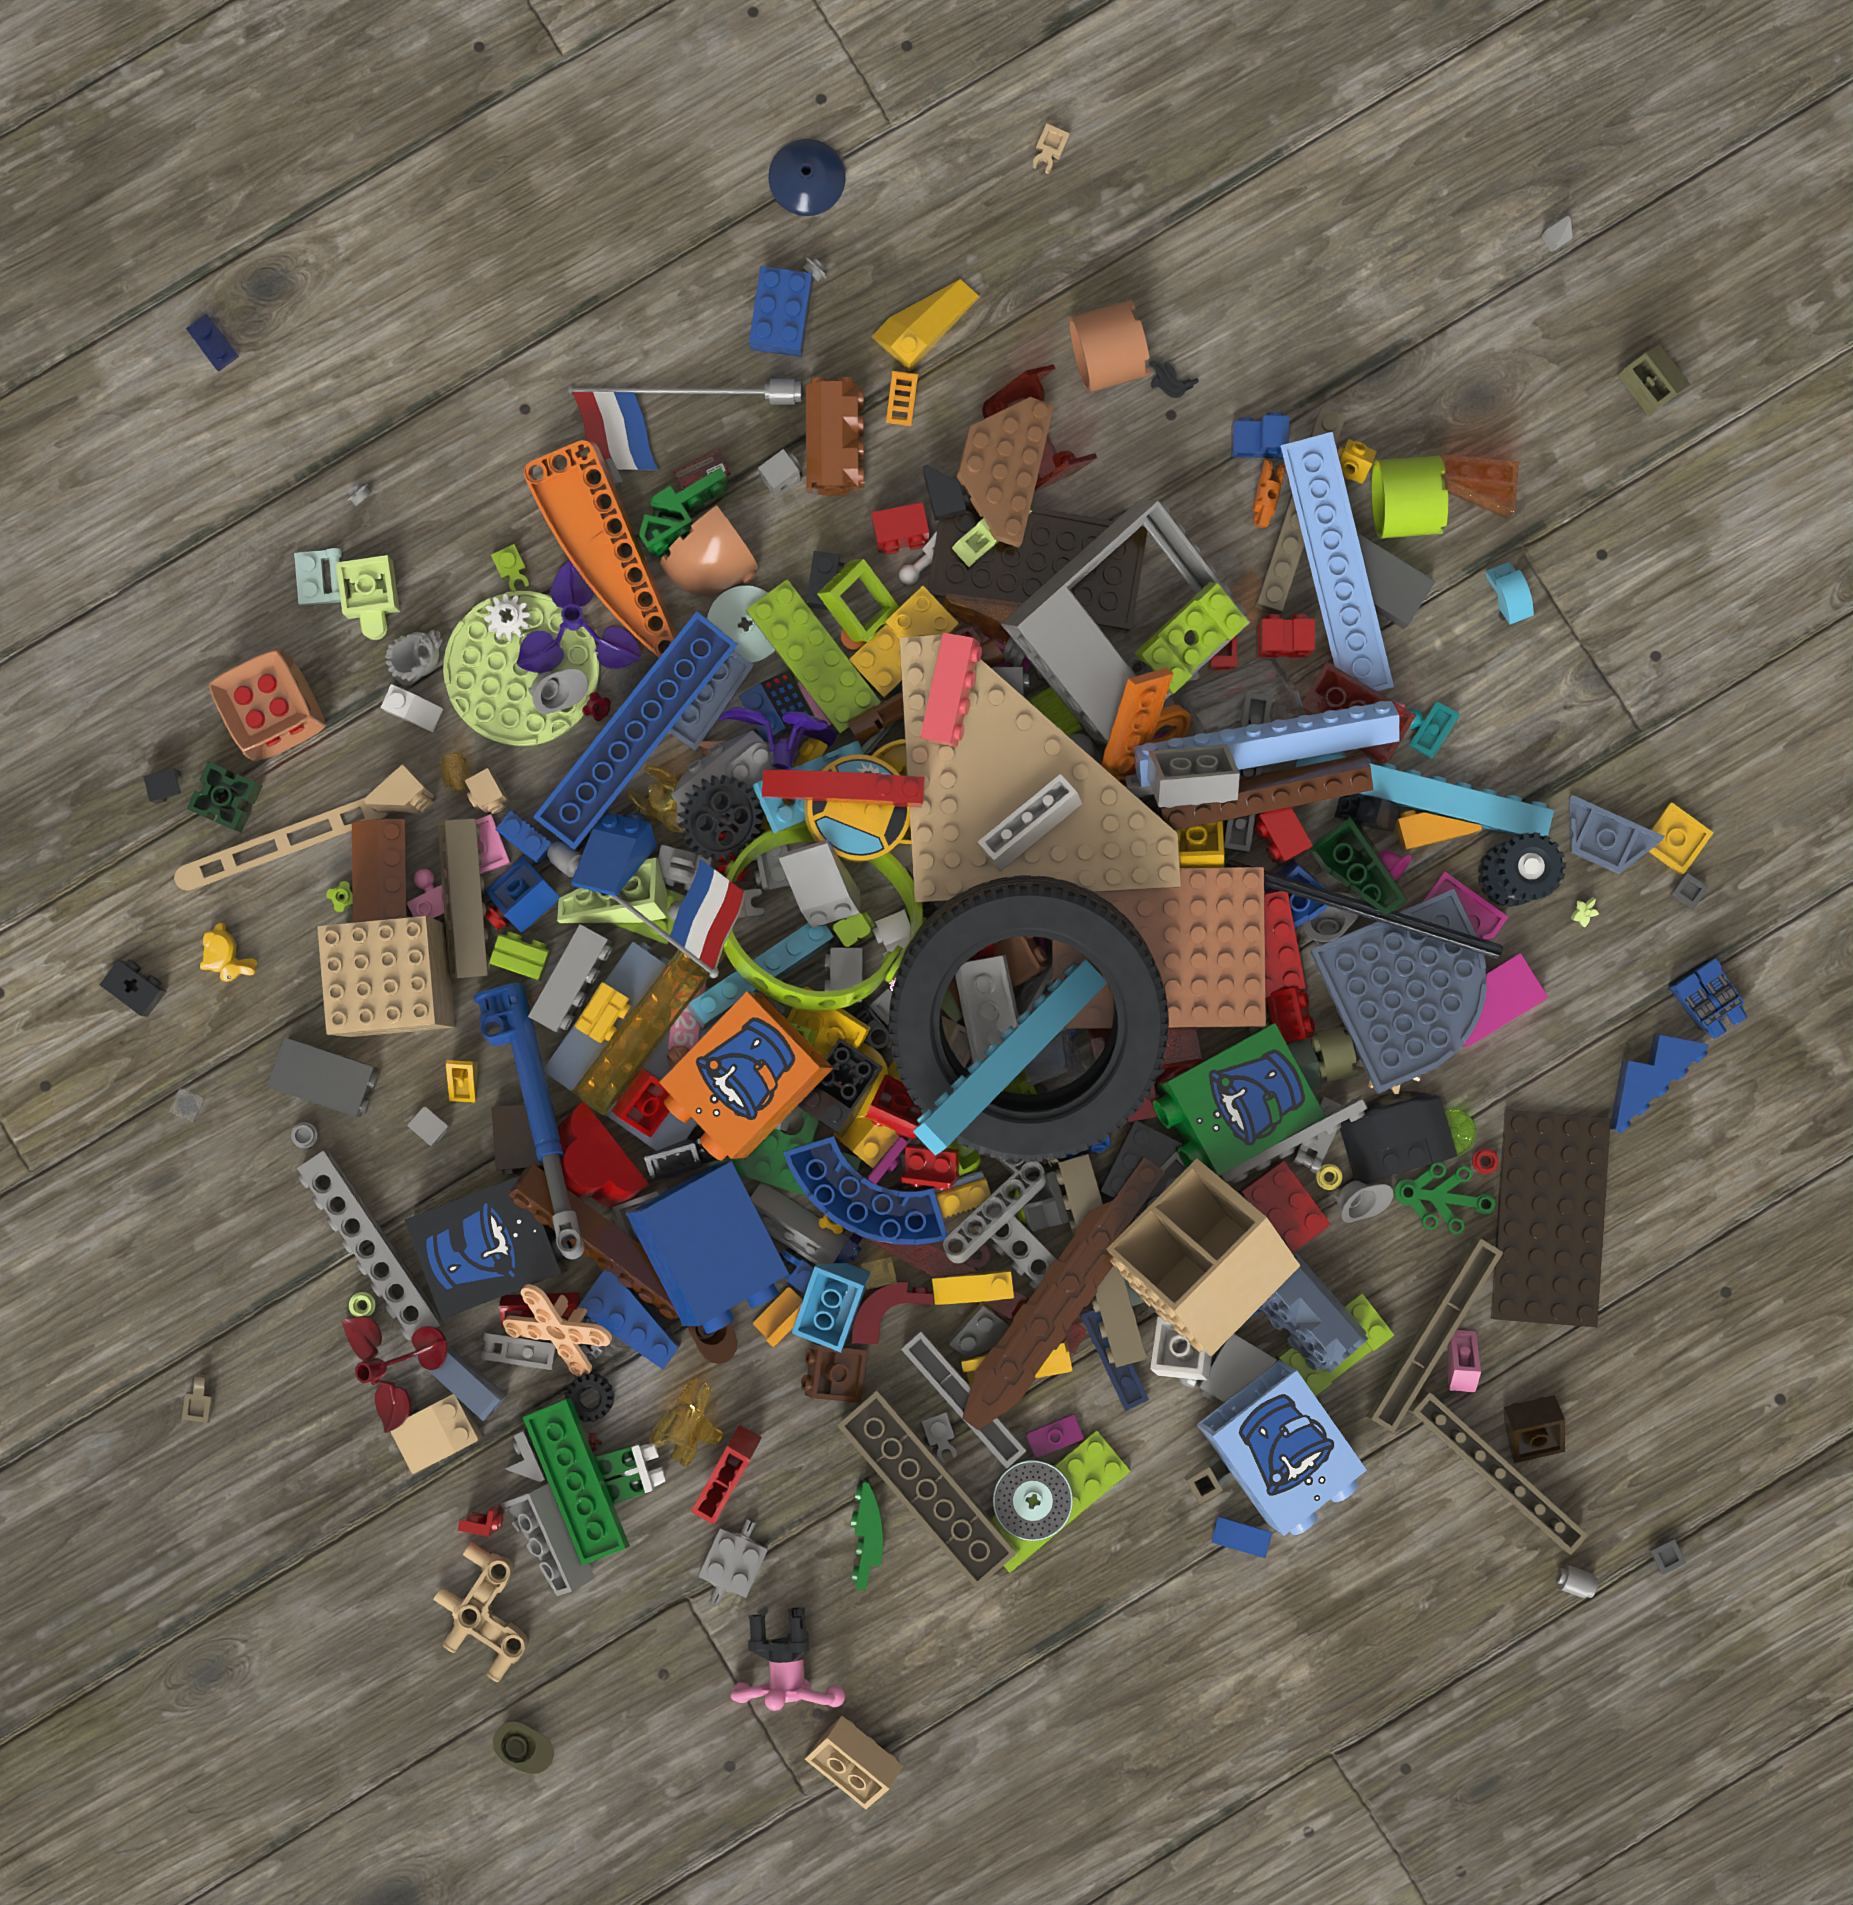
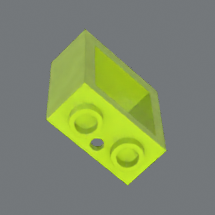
M864 558L850 560L817 593L853 642H868L877 635L876 630L881 625H885V621L899 608ZM858 578H860L881 606V609L864 626L860 624L840 597Z

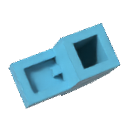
M1507 562L1486 571V578L1498 595L1499 609L1509 624L1534 615L1531 593L1520 570L1516 571L1512 564Z

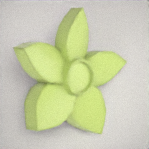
M1596 898L1589 899L1586 904L1580 900L1577 901V910L1573 912L1571 919L1579 921L1583 927H1586L1590 917L1599 915L1598 911L1592 908Z

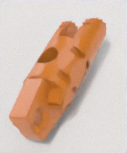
M1266 459L1262 465L1259 485L1252 509L1254 511L1252 525L1258 528H1267L1270 518L1274 517L1286 466L1279 464L1275 469L1272 480H1270L1273 463Z

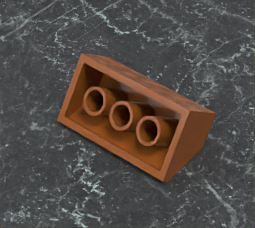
M374 819L351 822L353 923L406 918L405 819Z

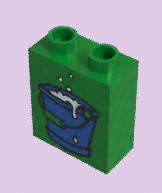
M1275 1023L1259 1029L1155 1086L1160 1097L1153 1101L1154 1110L1166 1128L1169 1129L1175 1125L1185 1144L1178 1148V1153L1185 1168L1187 1169L1196 1159H1199L1217 1176L1224 1174L1326 1117Z

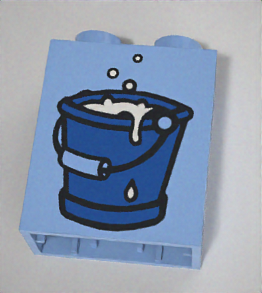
M1280 1360L1197 1424L1264 1520L1283 1536L1288 1532L1292 1535H1297L1309 1529L1317 1520L1315 1511L1330 1499L1333 1502H1339L1352 1495L1358 1488L1356 1479L1367 1471L1298 1371Z

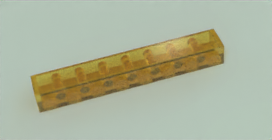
M724 948L722 950L718 965L726 955ZM678 950L572 1092L588 1106L605 1116L688 1006L689 1002H691L710 977V973L681 950Z

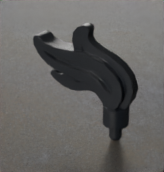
M1149 362V366L1155 370L1158 378L1152 380L1151 388L1159 387L1169 397L1180 398L1186 391L1194 388V384L1199 382L1198 378L1193 380L1189 378L1185 381L1177 380L1175 370L1168 362H1165L1167 370L1160 362Z

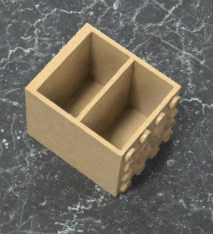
M427 916L317 926L326 1034L360 1037L455 1028L445 923Z
M1196 1159L1107 1248V1251L1113 1257L1110 1262L1129 1282L1132 1289L1139 1294V1298L1147 1306H1152L1165 1322L1168 1321L1172 1324V1328L1181 1337L1185 1336L1199 1353L1204 1350L1210 1357L1300 1267V1264L1268 1218L1199 1159Z

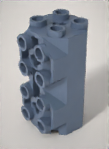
M1295 1253L1293 1256L1300 1264V1267L1258 1309L1266 1313L1270 1318L1271 1324L1276 1329L1281 1330L1284 1327L1289 1330L1291 1335L1287 1338L1289 1345L1301 1353L1309 1368L1314 1371L1318 1368L1322 1370L1327 1369L1331 1372L1368 1340L1367 1332L1303 1259Z

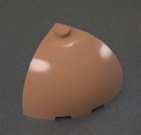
M717 505L692 524L689 531L690 534L685 539L680 536L669 547L670 556L664 555L660 561V568L675 585L687 592L706 596L721 594L742 582L747 584L757 576L756 572L759 570L751 552Z

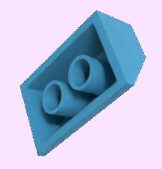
M848 1263L816 1264L792 1334L841 1352L849 1337L871 1272Z

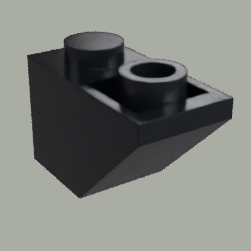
M1352 794L1340 797L1334 817L1345 821L1351 817L1362 826L1393 832L1400 807L1382 798Z

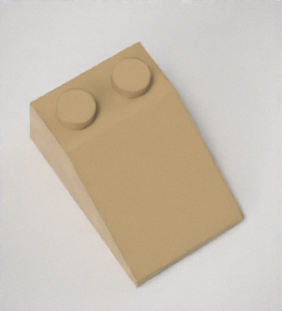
M454 1394L409 1416L400 1427L391 1431L412 1474L458 1452L483 1437L469 1408Z

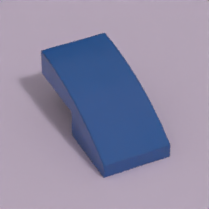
M1218 1516L1211 1542L1266 1558L1273 1532Z

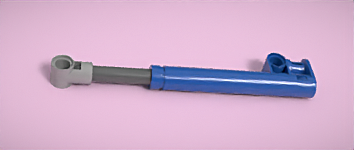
M511 983L479 992L474 996V1002L479 1004L480 1030L486 1041L493 1046L511 1043L532 1139L536 1148L537 1160L543 1162L555 1215L552 1217L556 1233V1244L563 1256L568 1259H576L584 1252V1242L581 1238L576 1212L571 1209L560 1162L563 1149L560 1144V1136L533 1020L528 1017L531 1011L525 985L522 983ZM500 1027L496 1034H489L492 1028ZM568 1240H577L573 1248H564Z

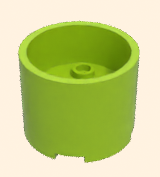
M1440 455L1379 459L1374 461L1371 473V506L1374 527L1379 539L1443 534V528L1441 529V527L1447 526L1448 490H1445L1444 477H1441V474H1445V467Z

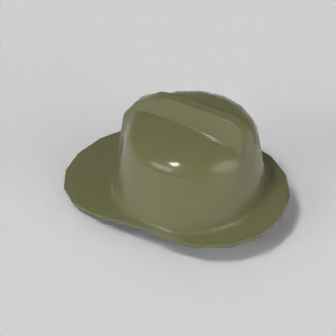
M507 1722L501 1725L494 1734L493 1750L496 1756L516 1770L534 1775L547 1770L552 1764L554 1749L550 1740L530 1727L519 1722Z

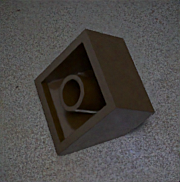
M1555 1395L1539 1397L1522 1403H1513L1504 1407V1424L1514 1463L1565 1452V1418Z

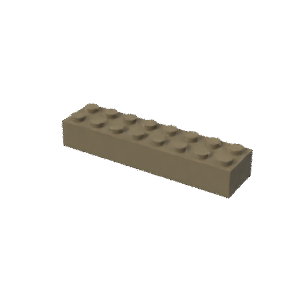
M880 1389L874 1392L837 1425L976 1589L1017 1554L1018 1550Z

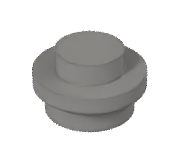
M301 1122L293 1128L291 1139L297 1147L309 1148L316 1143L318 1131L313 1124Z

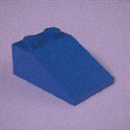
M606 813L591 832L571 881L572 886L617 896L657 847L650 822Z

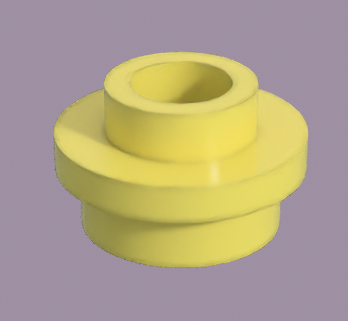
M1324 1164L1316 1174V1181L1325 1190L1336 1189L1342 1182V1172L1336 1165ZM1327 1172L1333 1174V1179L1330 1182L1324 1179V1175Z

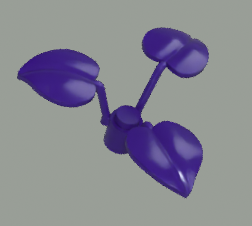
M569 561L559 570L551 587V598L554 604L559 608H563L561 612L563 623L560 625L557 638L553 640L551 634L546 631H534L528 634L520 646L517 665L533 673L552 671L560 665L564 658L563 650L557 644L560 643L565 629L575 631L581 627H584L600 643L596 647L595 652L598 653L597 659L599 663L606 668L620 669L638 661L641 658V652L637 641L625 629L608 627L604 631L603 637L600 638L588 625L587 621H584L580 607L587 605L591 601L594 592L572 562Z
M732 708L719 717V720L731 719L756 725H765L770 744L769 751L773 752L771 766L782 770L792 769L795 751L803 735L820 740L827 744L828 747L833 744L837 735L836 729L828 726L825 720L802 712L790 711L784 713L782 718L784 722L794 724L790 739H779L778 743L774 744L770 720L766 719L765 714L747 708Z

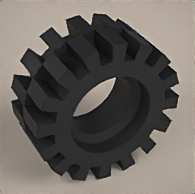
M592 1373L579 1376L573 1380L565 1394L566 1399L571 1397L577 1415L583 1422H595L602 1419L610 1411L614 1403L613 1399L615 1398L612 1391L613 1387L608 1383V1380L602 1378L600 1374ZM588 1387L596 1389L600 1395L598 1405L592 1408L585 1407L580 1401L581 1391Z

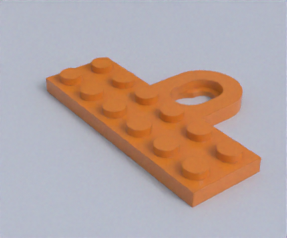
M1168 668L1128 678L1125 685L1124 694L1118 707V713L1101 766L1125 787V776L1136 774L1134 746H1140L1149 742L1168 741L1172 738H1184L1189 730L1191 716L1185 709L1179 705L1163 708L1174 674ZM1170 725L1172 727L1165 736L1152 740L1156 731L1162 726Z

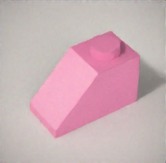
M1456 1330L1448 1343L1447 1376L1449 1390L1476 1392L1481 1374L1476 1331Z

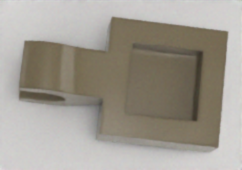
M199 1374L195 1376L193 1392L185 1393L182 1420L210 1422L214 1395L206 1394L210 1375Z

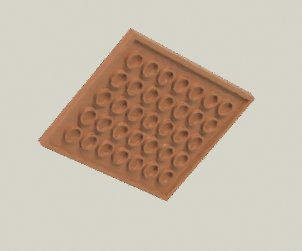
M1264 867L1180 868L1181 887L1094 892L1124 914L1147 944L1165 989L1169 1027L1266 1026ZM1052 939L1053 982L1058 978L1062 981L1066 977L1063 972L1075 962L1078 966L1085 959L1104 978L1095 964L1085 955L1067 944ZM1107 983L1063 1029L1112 1028L1114 1002L1109 984Z

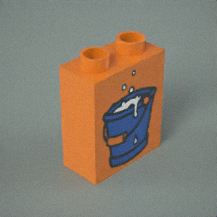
M746 991L659 1083L670 1094L663 1101L667 1109L684 1123L693 1118L705 1131L699 1138L702 1146L713 1157L723 1161L727 1155L731 1159L747 1158L820 1083L833 1067L762 993Z

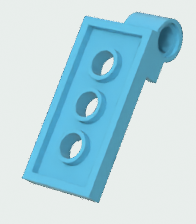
M856 741L794 767L791 770L820 771L824 766L841 757L857 754L864 755L859 741ZM763 780L753 784V788L760 800L773 833L805 821L804 800L792 799L791 806L784 804L782 798L762 797Z

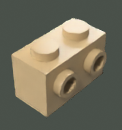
M489 768L465 780L470 790L467 796L473 807H476L478 810L481 809L486 813L491 812L495 814L505 809V804L510 801L496 774Z

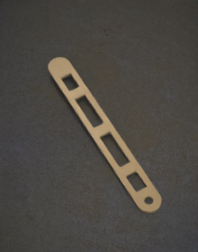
M362 798L185 864L176 870L174 880L180 889L191 891L352 831V824L344 825L340 815L361 807L365 818L359 821L384 819L389 813L374 811ZM329 819L332 831L291 846L287 834ZM275 840L278 851L241 865H236L233 854L267 841ZM221 859L225 871L204 878L200 866Z

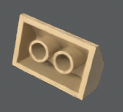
M402 764L363 801L379 813L418 814L420 811L421 813L426 812L434 804L432 800L436 796L412 771Z
M843 1716L829 1727L805 1758L807 1762L865 1809L870 1807L890 1789L903 1768V1765L892 1754L887 1753L876 1744L874 1739L865 1735L853 1722Z

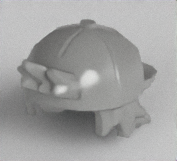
M431 630L428 634L413 632L407 636H400V638L394 640V643L388 645L385 656L387 660L385 662L389 666L388 671L392 672V676L400 684L411 686L420 677L431 673L435 669L439 661V648L443 641L440 638V632Z

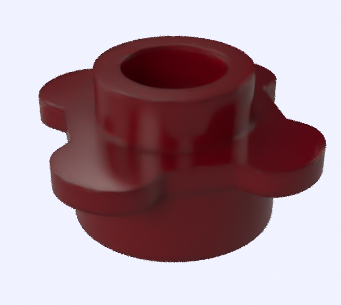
M592 692L589 695L587 705L583 706L582 712L586 716H593L595 721H601L610 711V700L607 697H600L597 692Z

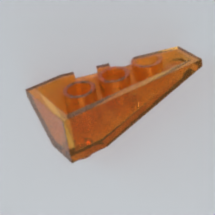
M947 593L943 607L951 615L964 623L980 626L985 636L991 638L994 635L1004 641V645H1006L1011 636L1000 623L1021 606L1023 602Z

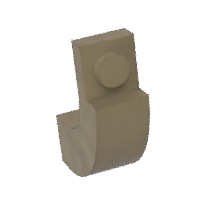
M1217 1452L1193 1467L1186 1474L1185 1480L1196 1500L1201 1504L1223 1491L1221 1486L1232 1478L1233 1475Z

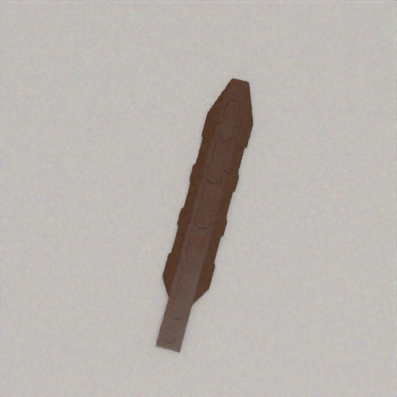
M1144 1157L1114 1200L1088 1212L1076 1229L1073 1239L1058 1260H1054L1044 1274L1045 1278L1028 1302L1023 1304L1013 1318L1014 1322L996 1347H992L977 1368L962 1417L963 1420L977 1430H980L1019 1403L1036 1379L1035 1375L1052 1351L1059 1347L1067 1335L1066 1331L1084 1306H1088L1097 1293L1098 1286L1113 1267V1264L1110 1262L1113 1257L1107 1251V1248L1135 1221V1215L1164 1176L1165 1171Z

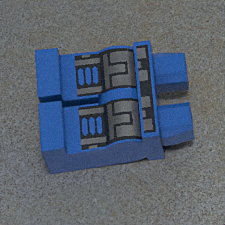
M1717 958L1707 961L1691 972V974L1669 987L1670 991L1695 1022L1698 1029H1705L1713 1039L1718 1038L1727 1031L1719 1020L1725 1015L1733 1025H1737L1747 1018L1741 1006L1744 1001L1721 970L1722 966Z

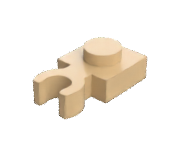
M1046 123L1036 146V150L1042 153L1034 158L1033 168L1036 169L1038 163L1044 161L1047 163L1045 173L1049 174L1053 165L1052 157L1060 159L1070 133Z

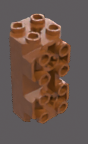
M824 377L811 378V384L806 385V481L808 493H813V489H818V495H848L849 489L854 488V493H857L859 488H864V466H859V462H864V440H859V436H864L863 415H859V411H864L863 389H858V384L853 383V378L839 377L837 381H827Z

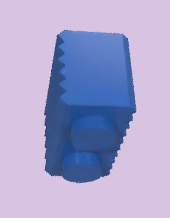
M509 811L495 829L538 864L545 859L548 849L553 844L550 839L515 811Z

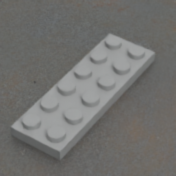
M1361 1095L1325 1114L1326 1117L1222 1174L1225 1182L1232 1180L1234 1184L1246 1178L1247 1171L1253 1168L1259 1171L1271 1164L1270 1159L1276 1156L1282 1159L1292 1154L1295 1146L1302 1143L1305 1147L1318 1140V1134L1324 1131L1330 1134L1340 1129L1341 1122L1348 1118L1353 1122L1365 1115L1364 1110L1368 1109L1363 1096Z

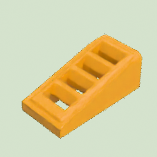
M892 371L886 423L905 426L912 425L918 374ZM896 380L912 381L911 386L896 385ZM895 390L910 392V397L895 395ZM894 400L909 402V407L893 405ZM892 411L907 412V418L892 416Z

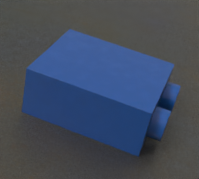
M732 1161L714 1164L626 1213L683 1326L702 1325L706 1334L715 1332L735 1320L730 1308L747 1299L751 1308L768 1302L779 1294L774 1283L789 1275Z

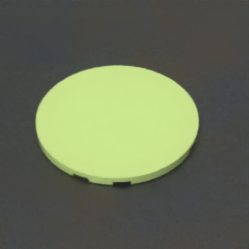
M511 591L505 593L510 598V601L517 595L520 598L518 605L521 603L528 605V608L523 612L530 613L532 618L525 619L524 621L530 628L520 629L523 636L521 638L514 633L512 634V641L507 639L506 634L501 639H498L496 637L498 630L490 632L488 627L492 622L489 623L484 620L485 616L491 615L486 606L495 607L496 605L493 601L494 597L480 602L459 621L450 636L444 656V682L455 710L476 732L492 741L505 745L534 746L562 736L584 716L582 712L583 706L587 705L590 693L596 692L598 688L600 663L597 659L598 653L595 652L597 646L594 638L584 627L575 631L565 629L560 643L557 644L563 650L564 658L558 667L549 672L555 673L570 668L581 670L587 677L588 690L584 698L571 707L550 714H543L536 710L533 704V697L529 694L528 688L532 686L534 679L541 673L529 672L518 667L517 660L520 646L525 637L534 631H546L555 640L559 633L560 625L563 623L561 616L563 608L557 607L549 595L532 591ZM504 594L497 595L495 597L499 599L500 602H502ZM511 612L508 615H503L502 618L505 620V623H507V620L512 621L513 616L510 614Z

